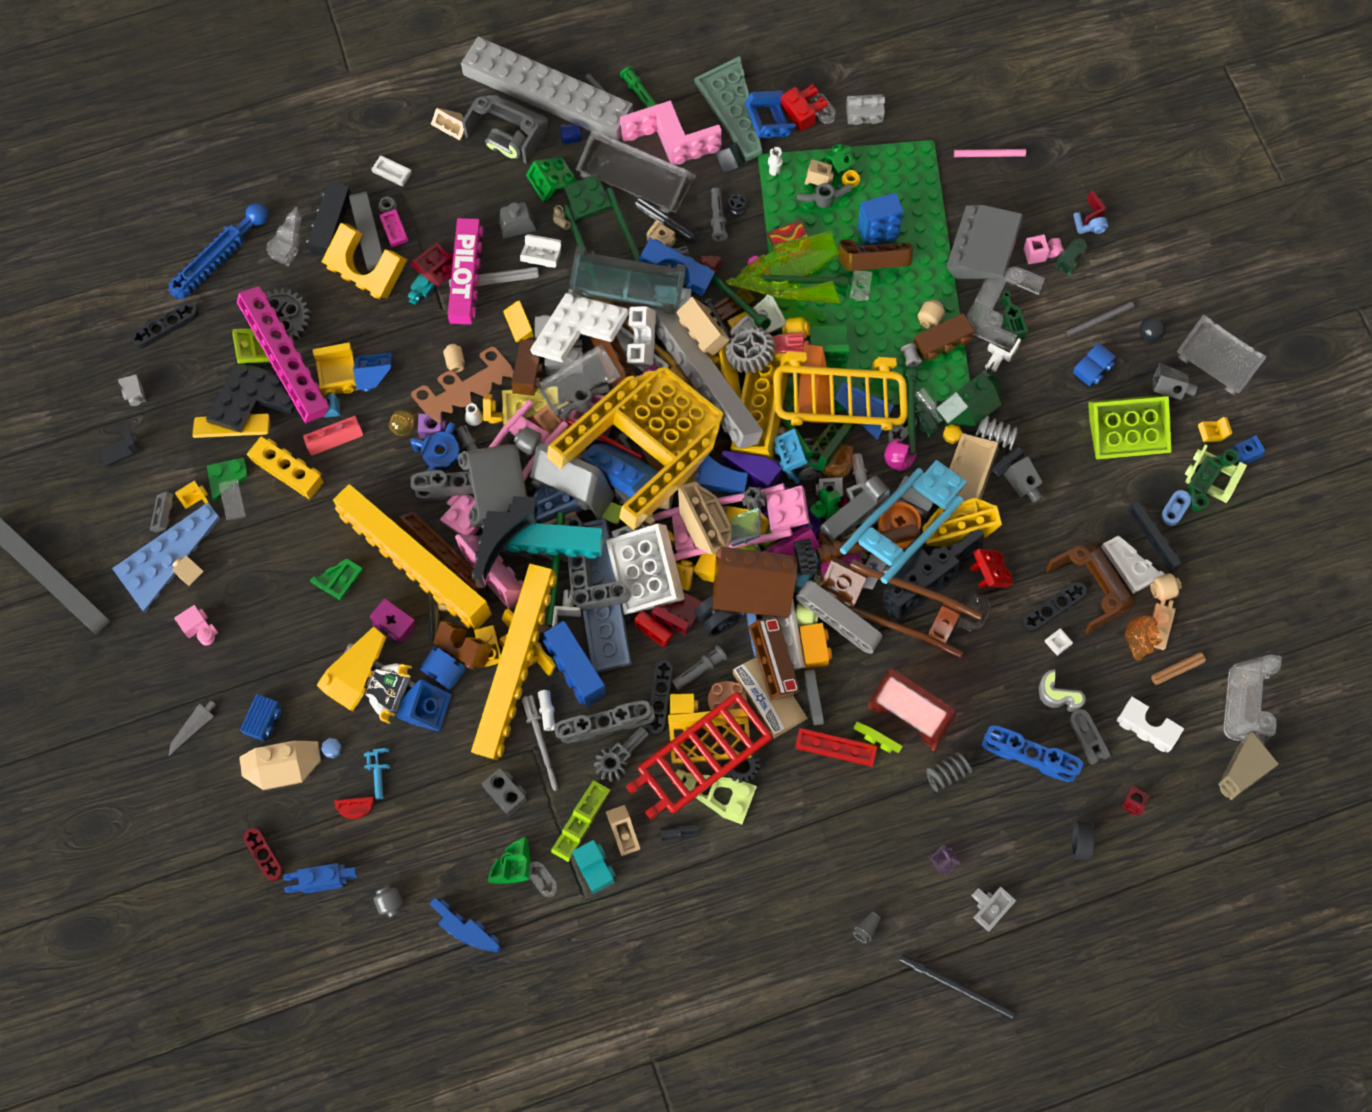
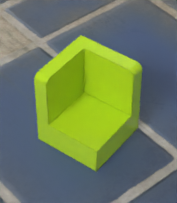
M611 502L602 518H605L608 522L618 524L622 506Z

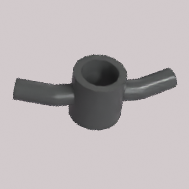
M822 183L817 187L816 194L798 193L797 200L815 201L819 207L827 208L832 205L833 198L850 192L852 188L850 184H847L838 190H834L830 184Z
M608 384L592 390L586 387L576 388L572 394L573 402L563 410L559 417L565 421L575 409L581 413L589 411L593 407V397L610 392Z

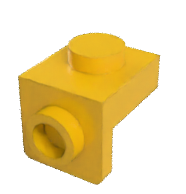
M1223 417L1217 422H1201L1198 424L1203 442H1221L1232 434L1227 417Z
M195 481L175 492L185 509L201 499L205 504L209 503L205 497L208 493L202 485L198 487Z

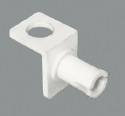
M1018 338L1010 353L990 343L988 351L993 353L985 368H991V372L995 373L1002 360L1010 362L1020 345L1021 339Z
M568 590L563 591L562 606H554L552 627L557 625L558 615L581 617V609L574 607L571 590L570 595Z

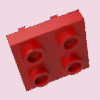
M978 549L973 552L977 563L971 566L970 569L971 571L975 570V572L981 569L985 580L978 584L979 588L983 587L984 589L988 586L1008 588L1013 585L1012 575L1006 569L1003 562L1004 558L998 550Z

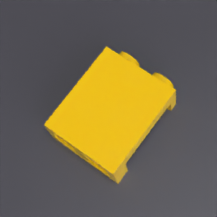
M350 343L313 349L322 397H327L331 393L335 395L339 393L348 394L357 390L353 372V350Z

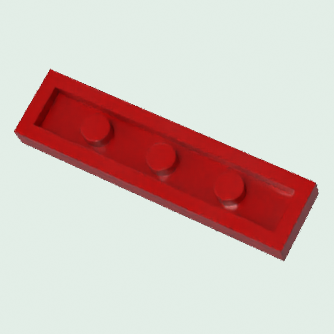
M799 728L795 749L873 767L877 746Z

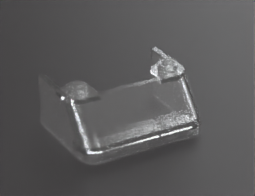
M1020 267L1007 268L1004 278H985L966 317L974 330L973 335L1011 351L1017 335L1001 329L1003 317L1000 313L994 311L993 308L1006 282L1039 295L1045 278Z
M599 345L546 377L538 385L543 397L555 416H557L559 412L562 413L573 400L572 394L576 388L586 387L590 390L601 382L607 381L609 384L621 376L603 345Z

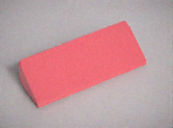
M352 416L308 433L303 438L312 456L363 436L356 416Z

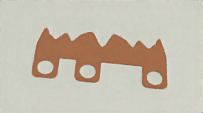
M490 347L480 353L481 359L488 366L484 370L463 382L454 371H447L438 377V382L446 390L445 392L435 396L427 386H421L412 391L411 396L428 416L441 423L439 416L442 411L452 413V405L467 407L468 404L472 403L470 392H475L484 397L485 394L490 393L492 382L501 385L502 377L512 378L514 371L495 347ZM493 351L497 354V358L489 361L485 358V354ZM446 375H452L455 378V382L447 385L443 382V378ZM420 390L427 391L429 394L428 398L425 400L418 399L416 396L417 392Z

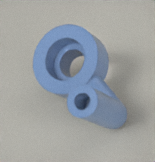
M1079 212L1073 214L1079 234L1089 231L1100 234L1108 228V222L1105 217L1095 218L1089 224L1083 226L1081 214Z

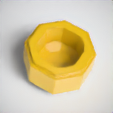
M954 424L946 426L943 433L945 441L951 444L959 442L962 435L960 427Z

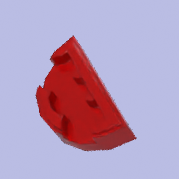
M375 798L334 800L335 808L342 816L347 819L356 820L370 813L374 806Z

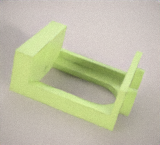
M1207 445L1203 447L1202 451L1197 450L1193 458L1196 460L1194 466L1190 464L1185 473L1188 476L1185 483L1189 484L1196 473V467L1202 464L1207 456L1211 458L1216 457L1205 451ZM1240 462L1238 466L1232 465L1228 468H1222L1221 472L1231 476L1225 490L1223 491L1211 485L1207 494L1227 503L1247 465Z

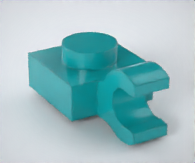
M419 274L411 285L412 291L408 295L410 298L409 302L416 305L421 296L427 298L436 285Z

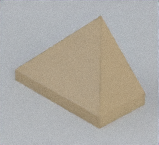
M436 108L431 125L458 140H462L464 135L462 126L463 116L461 113Z

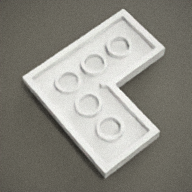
M566 293L530 350L534 355L563 363L580 334L612 342L629 315L628 309Z

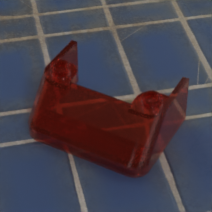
M893 669L887 671L868 705V709L871 710L873 708L880 713L888 710L919 730L922 736L921 740L927 745L932 746L931 750L933 752L950 729L957 714L951 706Z

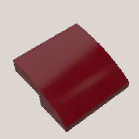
M436 242L410 264L430 282L440 286L452 276L454 254L452 252L448 254Z

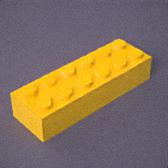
M775 353L773 361L768 362V367L763 366L762 371L757 369L755 373L750 371L748 375L746 374L741 401L763 432L759 443L739 449L735 442L732 441V452L766 457L769 460H773L774 446L776 445L774 438L778 435L781 419L774 408L773 377L776 369L783 366V357L786 353ZM789 373L781 375L782 409Z

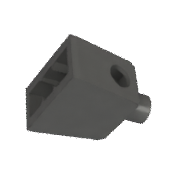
M511 203L509 206L500 209L499 225L503 239L536 231L532 213L526 203Z
M1159 363L1152 378L1153 392L1179 400L1183 398L1184 394L1194 396L1198 388L1197 385L1189 383L1186 373Z
M1028 456L1013 464L1004 473V476L1019 497L1022 498L1028 495L1033 503L1043 498L1037 489L1042 484V480Z

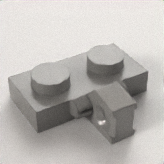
M999 887L993 895L990 892L985 894L978 888L971 895L979 903L977 907L980 909L973 918L989 932L1016 900L1002 887Z

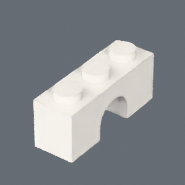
M629 307V326L633 328L635 338L633 344H628L627 363L634 366L653 365L656 311L649 307Z
M1131 697L1116 721L1120 723L1122 728L1137 733L1140 739L1155 744L1154 746L1158 750L1169 752L1184 728L1168 718L1159 727L1150 726L1145 719V714L1149 707Z

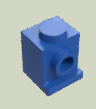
M1257 435L1233 447V450L1239 456L1237 462L1245 465L1260 459L1265 452Z

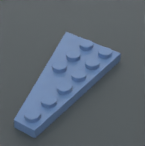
M209 503L200 507L112 568L144 613L148 611L154 599L156 600L165 585L169 584L176 574L172 571L174 568L172 564L179 557H188L194 552L203 537H206L220 520Z

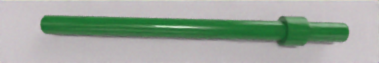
M557 512L556 525H564L565 513ZM560 553L552 556L551 569L556 573L557 580L555 586L550 591L551 600L547 606L546 626H552Z

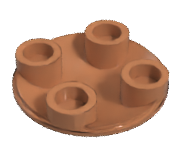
M732 681L714 684L708 694L710 710H713L735 692H739L747 701L746 692L742 685ZM736 701L734 704H732V705H731L730 707H728L727 709H728V710H731V709H742V708L740 707V705H739V704L737 703V701Z

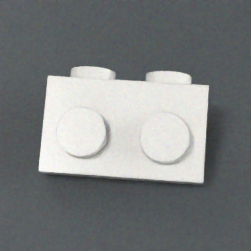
M526 234L525 246L520 255V261L556 268L561 256V240Z

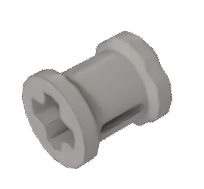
M915 343L904 345L900 349L901 353L905 356L906 367L912 368L922 362L921 358L917 355V345Z

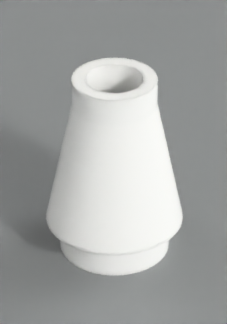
M473 403L467 405L465 421L471 426H477L483 421V413Z

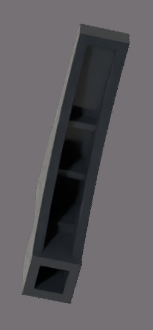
M513 496L512 504L508 505V512L487 511L486 519L482 520L483 534L479 535L478 543L480 549L475 554L477 564L472 569V579H475L477 587L485 588L490 570L506 545L524 529L532 524L536 525L539 509L536 497Z

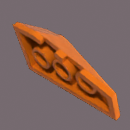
M804 344L803 352H806L807 360L801 366L827 367L823 346ZM800 374L798 413L813 414L811 374ZM815 374L817 414L831 415L829 376ZM805 421V422H814V423H830V422H818V421Z

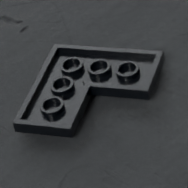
M236 363L207 415L206 421L207 423L242 433L257 404L288 414H292L296 406L277 373L245 363Z

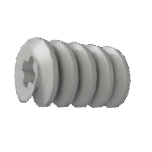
M986 416L980 423L976 437L982 433L983 439L989 436V440L993 441L996 439L998 445L1003 441V447L1006 448L1010 444L1011 450L1018 434L1017 427L1010 431V424L1003 428L1002 421L996 425V419L989 422V416Z

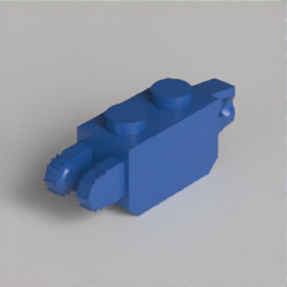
M338 863L297 870L298 872L284 875V880L286 881L296 879L299 881V885L285 887V893L300 891L302 893H313L344 887L343 884H347V879L357 878V870L355 867L345 869V865H339Z

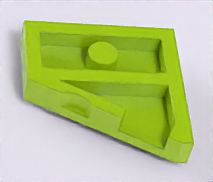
M856 722L853 728L864 734V739L869 742L882 744L880 748L888 753H891L892 750L899 753L903 747L859 722Z

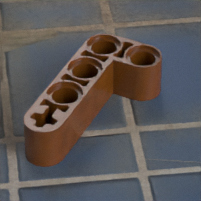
M843 239L839 242L838 260L846 270L850 271L909 266L912 264L914 246L906 242L858 246L853 240Z

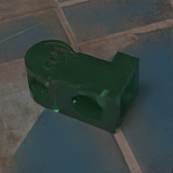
M1080 238L1074 239L1058 258L1056 267L1071 276L1077 266L1076 261L1084 256L1087 248L1086 242Z

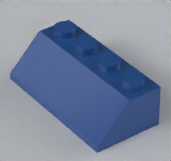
M593 444L581 456L584 462L600 469L611 486L629 497L635 495L660 472L611 444Z

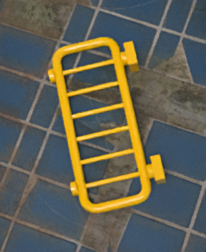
M788 351L783 357V366L778 367L774 372L775 412L782 419L791 420V425H802V421L874 424L881 425L882 430H891L893 426L901 425L907 419L906 380L900 373L891 371L896 366V358L878 357L872 363L873 370L801 366L807 360L806 352ZM783 373H793L795 413L785 412L782 409L781 375ZM797 373L811 374L813 414L798 413ZM815 374L829 375L831 415L817 414ZM833 375L847 376L849 416L835 415ZM851 377H865L867 417L853 416ZM869 378H883L885 418L871 417ZM887 379H895L899 383L900 416L898 418H888Z

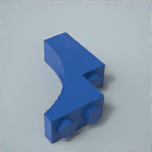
M709 455L698 466L695 482H699L701 487L733 495L745 492L748 473L726 468L714 461Z

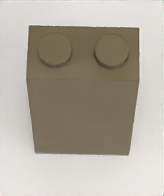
M1253 732L1239 743L1218 784L1222 794L1225 797H1229L1230 800L1241 794L1278 765V762Z

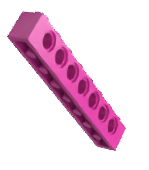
M260 286L239 292L237 304L304 422L307 423L324 417L328 410V402L322 397L318 384L311 378L310 370L303 364L301 354L295 350L293 340L286 334L285 327L278 320L275 309L270 306L266 293L262 292Z

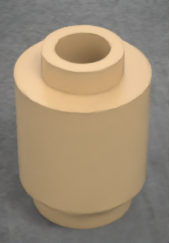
M456 344L448 345L443 351L447 368L455 373L463 371L465 361L462 348Z

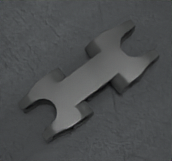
M435 470L416 473L411 476V488L415 490L416 498L421 501H442L449 499L451 496L474 494L470 471L444 473L443 471ZM418 478H424L426 481L415 485V481ZM458 482H464L463 485L456 486ZM426 491L429 492V494L426 496H421L419 492Z
M642 700L619 705L612 710L588 716L580 715L559 721L554 726L557 738L561 739L564 743L570 744L592 739L596 735L652 723L656 716L654 708L650 706V703ZM647 709V712L640 716V712ZM609 718V724L606 727H602V719ZM570 729L569 734L564 735L565 731Z

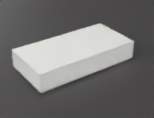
M381 155L372 168L373 173L402 187L412 174L411 169Z

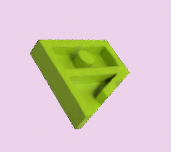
M251 328L233 329L232 334L238 364L270 362Z

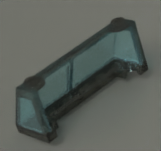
M576 246L569 284V294H572L573 297L583 298V296L649 307L663 310L667 314H674V312L679 310L686 265L677 264V267L671 269V265L666 267L595 254L594 251H591V254H589V252L585 251V247Z

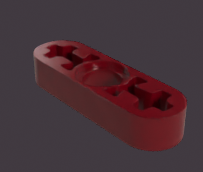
M248 829L243 839L263 875L270 881H278L283 875L282 866L263 834L258 829ZM251 834L258 835L256 837L257 842L260 844L258 847L253 841H249ZM263 849L268 850L269 855L267 859L259 860L258 853ZM270 863L273 868L277 869L275 876L269 874L271 870L266 864Z

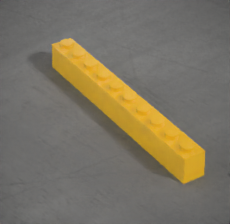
M529 564L471 750L474 754L499 760V756L501 757L504 753L505 746L503 743L505 737L509 736V724L511 718L513 719L516 714L515 704L517 699L519 700L521 697V685L528 675V662L532 661L534 655L532 649L534 643H537L539 639L538 630L540 624L542 625L545 620L544 610L551 600V588L556 584V573L552 569Z

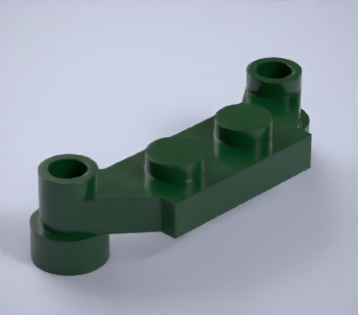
M1228 449L1222 455L1212 458L1207 456L1186 488L1190 491L1191 509L1194 512L1204 510L1209 505V498L1205 494L1222 468H1228L1238 461L1239 456L1235 450Z

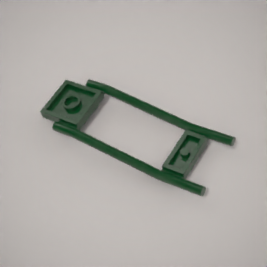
M598 174L565 186L570 204L564 205L563 209L567 220L571 223V230L596 291L601 289L605 292L608 289L614 294L621 291L624 285L632 287L644 282L649 296L654 297L657 295L646 267L638 263L641 255L613 188L610 187L604 191ZM613 207L637 265L634 264L599 279L576 220L579 221Z

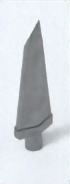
M210 700L205 707L198 704L171 742L169 756L213 719L214 716L210 713L216 706L213 701Z

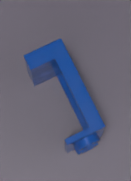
M782 91L751 92L745 101L758 138L787 137L795 128V123H787L781 108ZM756 108H770L776 124L763 126Z

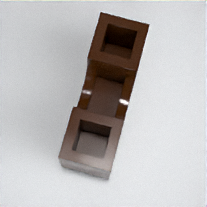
M441 621L433 643L439 646V649L443 652L450 653L455 660L464 662L467 668H485L492 646L480 638L466 637L464 641L466 629L454 622Z

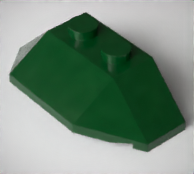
M987 368L935 410L946 424L975 426L1002 405L1000 382L990 369Z

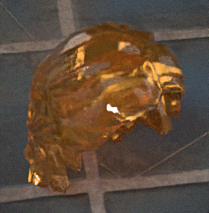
M848 444L842 445L823 471V475L828 478H843L847 476L852 470L851 466H853L852 454L854 447ZM823 446V447H819V448H820L821 451H823V450L826 449L827 446Z
M1152 616L1137 617L1126 627L1125 638L1136 661H1141L1147 654L1153 653L1154 646L1162 642L1157 635L1153 634V631L1155 634L1159 633L1157 629L1158 622Z

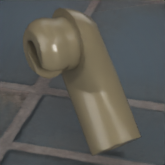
M555 206L553 213L555 224L568 230L571 227V223L565 219L563 206Z

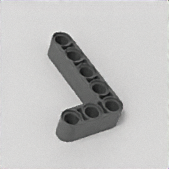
M571 516L565 521V526L579 524L578 527H586L576 516ZM585 555L568 556L572 601L581 610L588 611L624 604L630 600L631 591L622 582L593 586L590 558L585 557ZM582 560V564L576 567L577 562ZM584 578V582L578 585L579 580ZM624 589L623 593L617 596L618 591ZM605 593L604 598L598 600L600 594ZM586 596L585 602L580 603V600Z

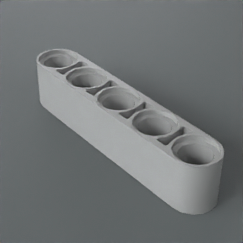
M806 581L797 594L796 599L803 606L866 653H873L882 639V634L812 581Z

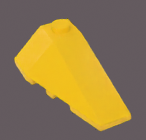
M375 627L370 629L326 670L317 686L326 695L353 711L365 693L366 688H364L367 677H371L373 673L371 667L374 660H377L386 636Z

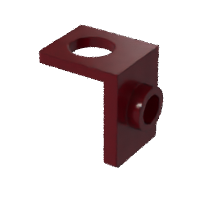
M1091 191L1087 198V202L1094 212L1086 216L1083 225L1089 224L1091 218L1103 217L1106 211L1103 200L1098 198L1094 191Z
M1132 786L1121 807L1125 808L1132 815L1140 816L1146 808L1145 804L1150 795ZM1139 794L1142 797V803L1139 804L1132 800L1131 796Z

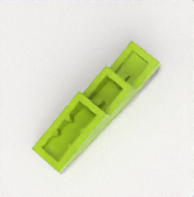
M594 780L575 807L573 815L563 828L562 834L553 846L551 853L569 862L573 856L572 851L578 848L609 795L610 789Z

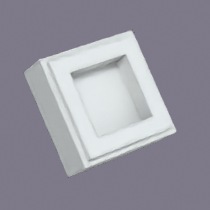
M1061 628L1045 640L1046 644L1057 656L1073 644Z

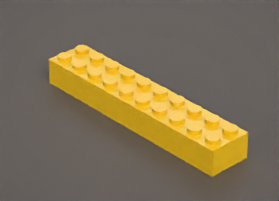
M350 484L333 499L336 505L335 510L340 514L339 517L345 523L350 522L353 525L352 528L359 535L363 533L366 536L367 542L373 547L377 545L384 557H390L398 569L401 570L403 568L406 571V575L412 581L417 580L420 583L419 586L426 593L430 591L434 595L433 598L440 605L444 603L448 607L447 610L454 617L458 615L465 627L468 629L472 627L476 630L492 615L486 600Z

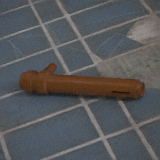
M913 524L879 532L895 544L914 540L920 536L918 526ZM823 533L819 534L822 544H820V547H816L817 559L819 562L824 563L831 562L833 557L841 560L845 556L868 551L857 541L846 554H843L840 548L848 540L830 542Z

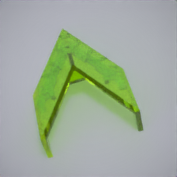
M831 231L776 244L773 247V251L766 256L764 254L742 269L740 271L741 274L734 279L731 277L726 283L777 298L841 304L833 281L801 288L800 283H788V280L783 282L772 281L771 283L765 281L764 278H760V275L809 276L838 255V248Z

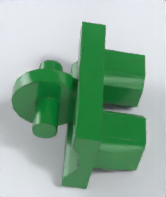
M825 488L820 489L819 501L811 506V514L817 519L824 518L827 521L840 510L836 503L841 502V495L836 490L827 492Z

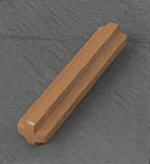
M1199 652L1153 674L1151 679L1155 685H1158L1204 663L1206 658L1203 653Z

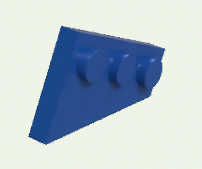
M842 382L834 400L849 413L848 384ZM852 386L853 414L867 417L866 392ZM870 395L871 417L885 418L884 401ZM888 403V417H889V414H890V412H891V410H892V408H893V405H891V404H889V403ZM860 424L878 440L882 431L881 425Z

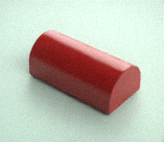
M641 611L635 618L634 626L663 648H666L674 636L671 630L645 611Z

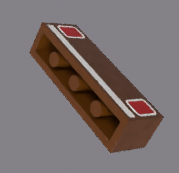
M778 617L757 620L749 625L770 701L790 697L800 692Z

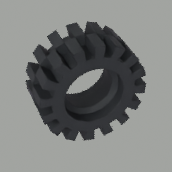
M810 538L794 541L795 556H798L797 567L800 575L817 573L816 558Z
M742 746L740 749L736 747L735 750L741 753L745 750V747ZM754 752L751 755L752 757L745 759L750 764L748 771L739 773L733 768L726 776L732 778L733 781L739 779L738 783H742V781L751 783L759 774V757ZM731 759L725 760L724 765L731 761Z

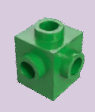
M837 144L832 147V150L824 154L827 163L832 165L831 171L837 173L850 169L851 165L856 163L855 153L847 145Z

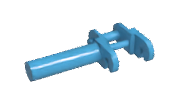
M389 748L373 749V752L367 751V753H364V756L367 757V765L364 768L368 770L374 768L375 799H383L382 770L390 768L389 764L379 765L378 756L384 753V751L389 752ZM371 756H375L376 764H371Z

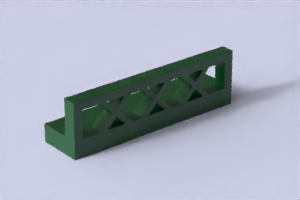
M830 422L811 448L813 452L811 457L818 456L819 461L816 462L810 459V457H806L808 461L806 464L823 472L853 432L856 424ZM835 424L842 426L841 429H836ZM834 435L835 437L829 440L827 436ZM819 446H827L823 451L819 448Z

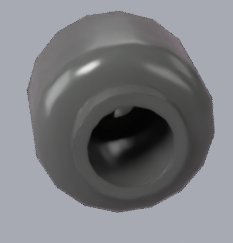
M529 427L520 428L514 439L517 449L528 455H532L541 443L543 444L540 441L541 433Z
M388 885L376 891L377 895L374 896L373 901L379 914H387L388 917H391L400 912L398 908L403 905V900L396 887Z

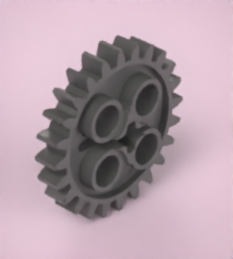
M284 288L281 289L280 293L276 289H274V294L268 291L267 295L270 306L273 307L279 304L278 308L275 309L277 318L283 323L284 327L290 326L285 332L295 343L294 338L296 337L300 340L299 334H306L304 328L310 327L307 322L311 321V318L308 316L311 312L307 309L309 307L307 302H305L303 297L299 298L297 292L293 294L291 289L287 293ZM296 309L295 313L289 314L291 310Z

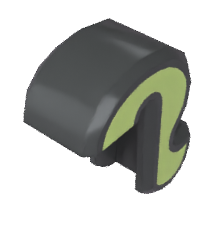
M494 128L486 138L485 143L491 150H499L508 158L517 159L522 154L521 147L526 137L520 131H517L513 137L498 128Z

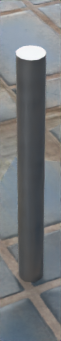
M1132 302L1124 304L1066 330V334L1068 337L1078 334L1133 309L1134 304Z

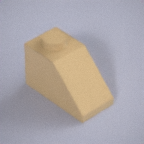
M625 805L606 811L621 856L640 850Z

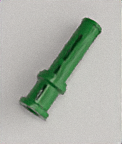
M632 66L624 68L620 73V77L627 82L628 88L637 94L646 108L657 105L642 85V79L635 74L634 68Z

